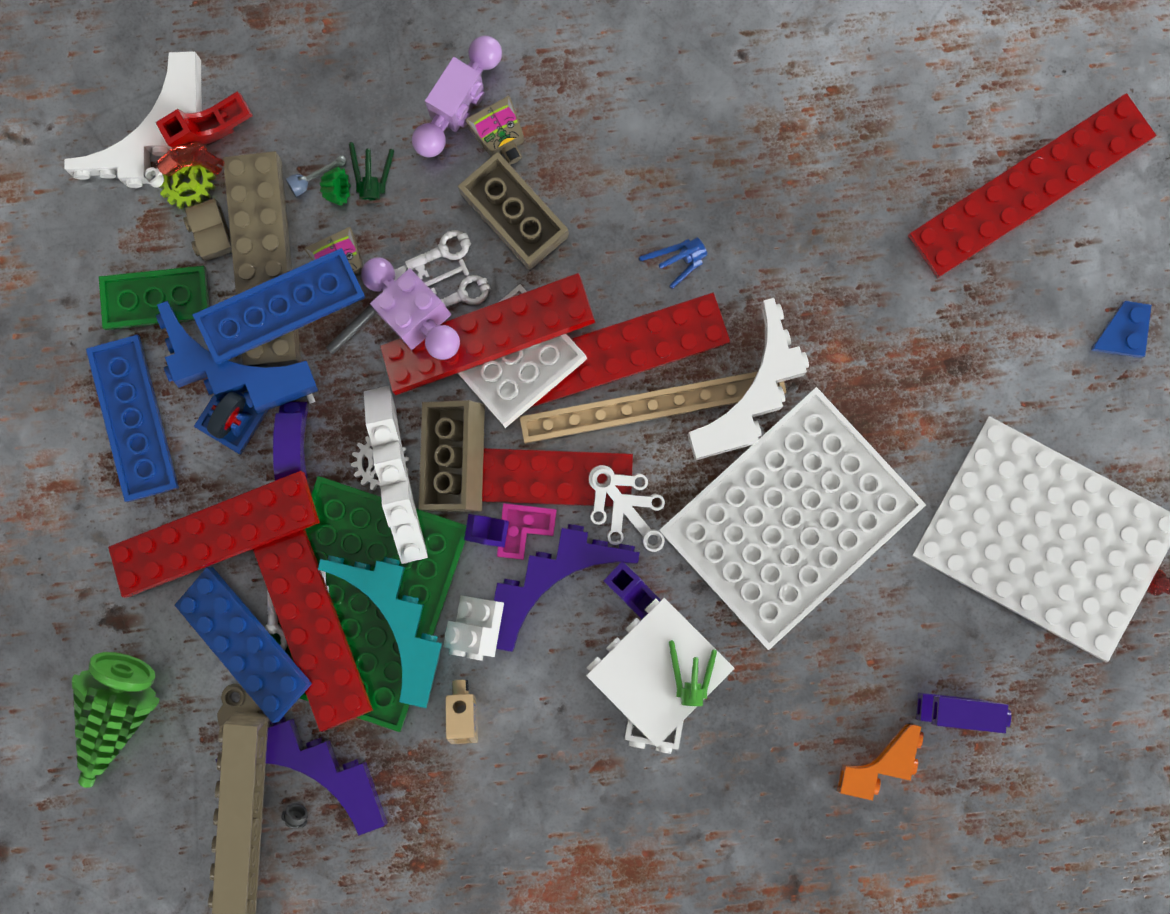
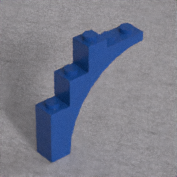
M168 301L157 304L160 313L156 314V318L162 330L166 328L169 338H166L165 342L170 354H172L165 357L168 366L164 367V371L168 381H174L178 388L208 377V379L204 380V384L209 395L214 394L218 400L223 399L230 392L238 394L248 390V392L244 393L248 407H254L258 414L318 392L307 361L288 366L268 368L246 366L228 360L216 365L210 351L203 348L190 337L180 325Z

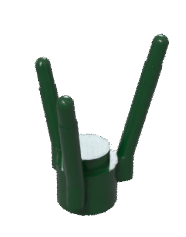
M350 142V155L356 180V193L359 194V199L380 200V194H385V185L394 150H389L379 183L377 177L371 176V150L367 148L365 150V177H362L361 181L354 143Z

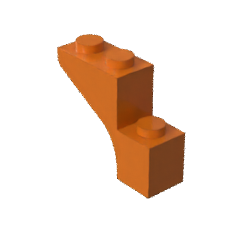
M910 723L905 724L877 758L866 765L849 766L842 764L837 791L841 794L873 801L874 794L878 795L881 785V779L877 778L878 774L911 781V776L916 774L918 768V759H915L917 748H921L924 733L920 732L921 726Z

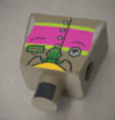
M510 96L465 119L468 130L490 157L499 152L501 155H504L510 165L522 159L517 146L524 142V135Z
M351 227L304 248L312 261L342 248L355 276L361 275L364 265L355 234Z

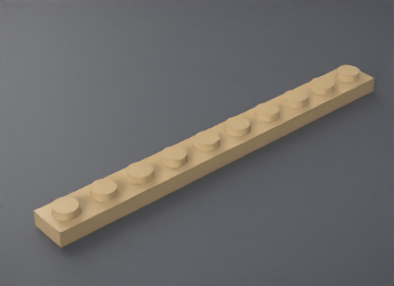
M757 372L520 416L524 443L737 404L751 387ZM784 381L776 383L777 387L781 386L784 394H786Z

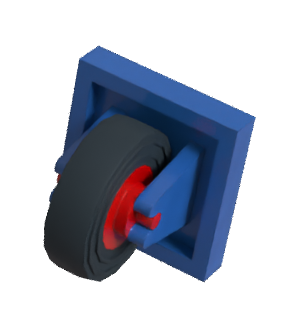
M230 392L223 399L218 400L213 395L194 427L241 455L269 410L258 414L254 407H248L242 393Z

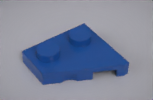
M1130 301L1122 302L1097 342L1093 344L1091 351L1137 358L1145 357L1152 305Z

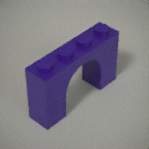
M918 692L916 720L931 722V724L936 726L1006 733V727L1011 725L1012 715L1011 711L1008 710V704L982 699Z

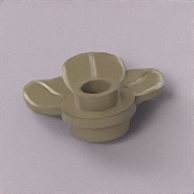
M240 684L228 685L223 690L221 695L223 705L217 713L219 726H223L235 712L259 713L258 710H261ZM232 693H239L240 700L238 702L232 700Z

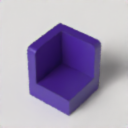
M468 514L464 540L484 545L505 547L509 521Z

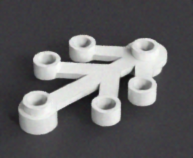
M605 465L594 467L589 474V484L595 490L594 509L590 512L591 521L597 525L603 524L606 521L607 515L604 511L607 492L613 500L611 529L607 532L608 541L613 545H618L623 541L624 536L621 531L624 513L643 536L642 543L647 550L656 552L662 549L665 543L664 536L658 530L650 529L632 506L650 507L655 511H659L665 505L664 498L659 494H652L651 496L621 494L615 486H633L636 490H643L648 485L647 477L641 473L633 476L614 474L610 467ZM599 474H605L607 476V479L604 483H599L597 481V477ZM643 477L644 484L640 487L636 486L635 479ZM657 497L660 498L661 504L658 507L652 506V500ZM597 511L603 513V518L599 521L593 518L594 513ZM613 532L620 534V538L617 541L610 539ZM651 535L657 536V542L654 544L648 543V538Z

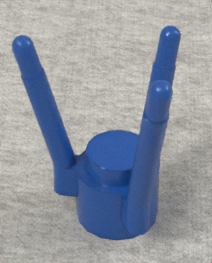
M697 237L691 241L687 239L682 243L640 256L639 261L680 250L679 254L659 264V268H664L682 258L687 264L692 263L670 284V288H674L695 268L703 264L701 259L707 256V250L702 241Z

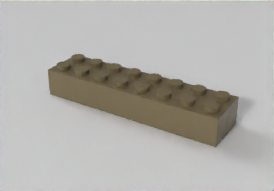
M276 151L223 157L236 295L292 270L282 160ZM298 329L243 353V365L268 368L300 363L301 352Z
M235 712L219 729L218 741L222 743V753H219L217 758V770H220L221 773L220 781H217L215 787V798H219V805L215 809L213 816V825L217 826V836H214L212 840L211 851L215 853V863H212L210 869V880H214V885L208 898V907L212 908V914H256L269 719L265 714Z

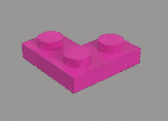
M503 503L501 519L509 521L505 547H498L497 557L524 560L527 534L554 537L557 509Z

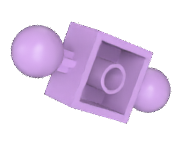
M480 36L473 40L469 47L470 63L468 65L453 57L429 93L425 103L433 120L431 123H424L418 126L412 135V145L421 156L434 157L440 154L446 143L444 134L446 127L454 132H457L460 126L462 128L465 127V119L471 116L469 112L474 105L478 106L482 101L485 92H483L484 87L481 73L483 70L495 68L502 58V48L493 37Z
M383 258L368 260L361 270V278L368 289L377 292L383 291L370 303L378 315L411 350L425 339L426 349L432 357L440 360L453 357L459 349L460 339L453 328L441 325L451 316L444 303L410 268L395 281V270L389 261Z

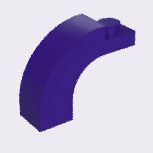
M288 402L280 405L279 413L275 414L273 432L275 481L299 471L304 472L307 479L304 458V434L308 414L307 402Z
M623 561L603 580L641 619L648 614L645 609L655 599L659 602L661 601Z

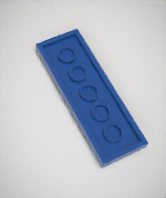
M340 248L193 314V317L215 364L218 365L364 299L365 295L343 249Z
M134 335L87 348L86 351L124 501L128 503L178 489L179 486L140 336Z
M206 567L174 605L272 723L279 722L311 686L310 680L213 567Z

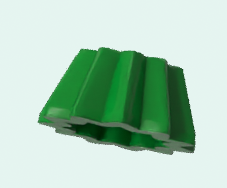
M336 167L324 173L320 182L322 197L340 206L343 203L347 204V197H350L349 189L351 184L348 182L349 175L345 173L344 168Z

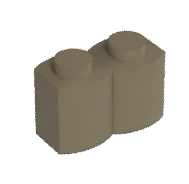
M215 198L185 209L187 216L183 217L188 232H193L195 241H192L191 244L197 257L201 256L203 260L209 261L232 253L231 237L220 203Z

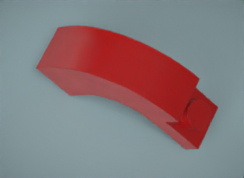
M237 91L206 110L197 113H184L176 109L155 123L168 146L174 149L185 150L201 147L228 136L234 132V127L253 115L241 93Z

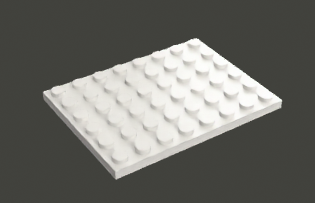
M816 387L759 439L757 444L752 445L667 522L659 532L767 650H770L921 511L926 504Z
M989 416L912 557L1104 662H1109L1170 548V511Z

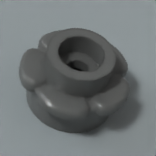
M293 803L287 806L286 811L282 812L281 818L289 828H303L307 824L308 812L303 805Z

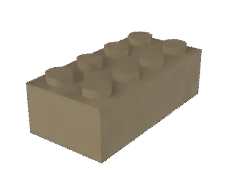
M496 152L458 185L462 197L529 271L569 237L567 227L499 152Z
M470 400L422 402L419 510L434 512L482 511L485 404Z

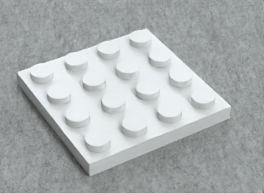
M519 284L500 301L527 291ZM564 334L457 374L506 428L586 361L587 357L571 338Z

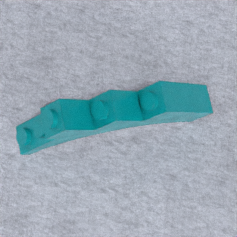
M328 555L327 560L320 559L318 570L333 574L351 583L366 594L380 609L394 633L401 657L402 689L399 702L427 708L442 643L437 642L438 636L422 633L421 638L416 637L424 605L418 604L419 598L403 595L402 600L398 599L405 567L399 566L400 560L384 557L383 562L376 561L375 569L371 571V565L355 561L353 567L343 564L344 559Z

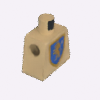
M468 680L452 681L453 695L446 696V739L450 744L478 743L476 698L473 694H469ZM465 705L466 710L462 713H457V708Z

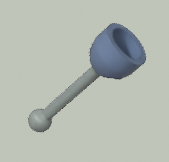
M342 155L338 156L336 161L306 177L301 174H294L287 177L286 182L294 196L298 197L307 190L308 181L338 165L344 166L347 160Z

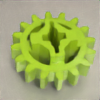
M181 151L177 161L162 174L164 182L159 187L163 189L160 194L164 198H168L167 202L173 206L177 202V207L183 210L185 204L191 207L196 202L198 204L203 203V197L211 199L208 190L216 188L210 182L216 179V176L210 172L213 168L209 163L205 164L206 160L202 156L196 159V155L190 151L188 157H186ZM201 175H203L202 185L200 184V180H199V178L201 177ZM171 176L173 177V184H172V186H170ZM184 178L190 179V182H189V183L182 182V181H183Z

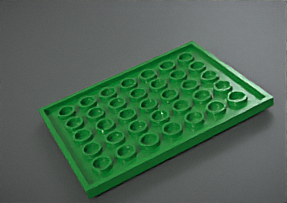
M318 476L311 496L320 523L305 528L318 565L320 559L327 560L328 555L343 558V564L353 567L355 561L371 565L370 570L374 571L376 561L383 562L384 557L400 560L391 528L388 526L381 497ZM416 509L428 558L401 564L400 560L399 566L405 567L398 599L402 600L403 595L419 598L418 604L424 605L416 636L421 638L422 633L434 635L466 542L464 540L466 525ZM326 572V586H329L331 600L373 711L357 718L401 732L410 705L399 702L402 689V665L394 633L380 609L366 594L346 580ZM278 633L270 634L281 645L280 635ZM287 645L285 652L293 660L289 646ZM304 692L299 699L308 701L307 695Z

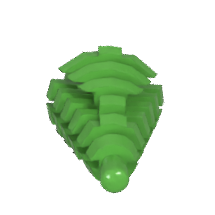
M116 652L98 653L90 658L89 670L81 671L80 675L74 674L72 677L76 724L75 737L78 738L76 740L77 767L82 771L78 783L84 788H90L95 784L96 775L104 773L110 762L119 754V749L122 750L129 741V738L132 737L148 717L150 711H153L159 703V698L155 697L156 692L150 687L155 680V671L150 665L138 658Z

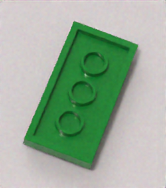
M204 265L98 276L102 328L104 330L159 325L156 314L160 313L157 304L166 301L172 307L179 322L195 321L193 314L209 307L207 271Z

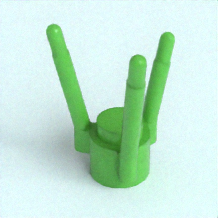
M673 640L669 641L677 686L676 697H681V705L703 706V699H707V690L717 650L713 649L711 652L702 688L701 683H697L698 657L693 658L691 682H685L683 687L675 643Z

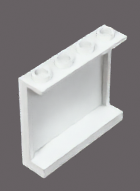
M665 598L660 602L655 599L645 609L648 614L641 621L636 618L625 629L628 634L622 640L617 637L606 648L609 653L602 660L597 657L587 667L590 672L586 675L656 747L697 707L681 705V697H676L677 686L669 641L673 640L675 643L683 687L685 682H691L693 658L698 657L697 683H701L702 688L711 652L715 649ZM718 651L707 696L735 669Z

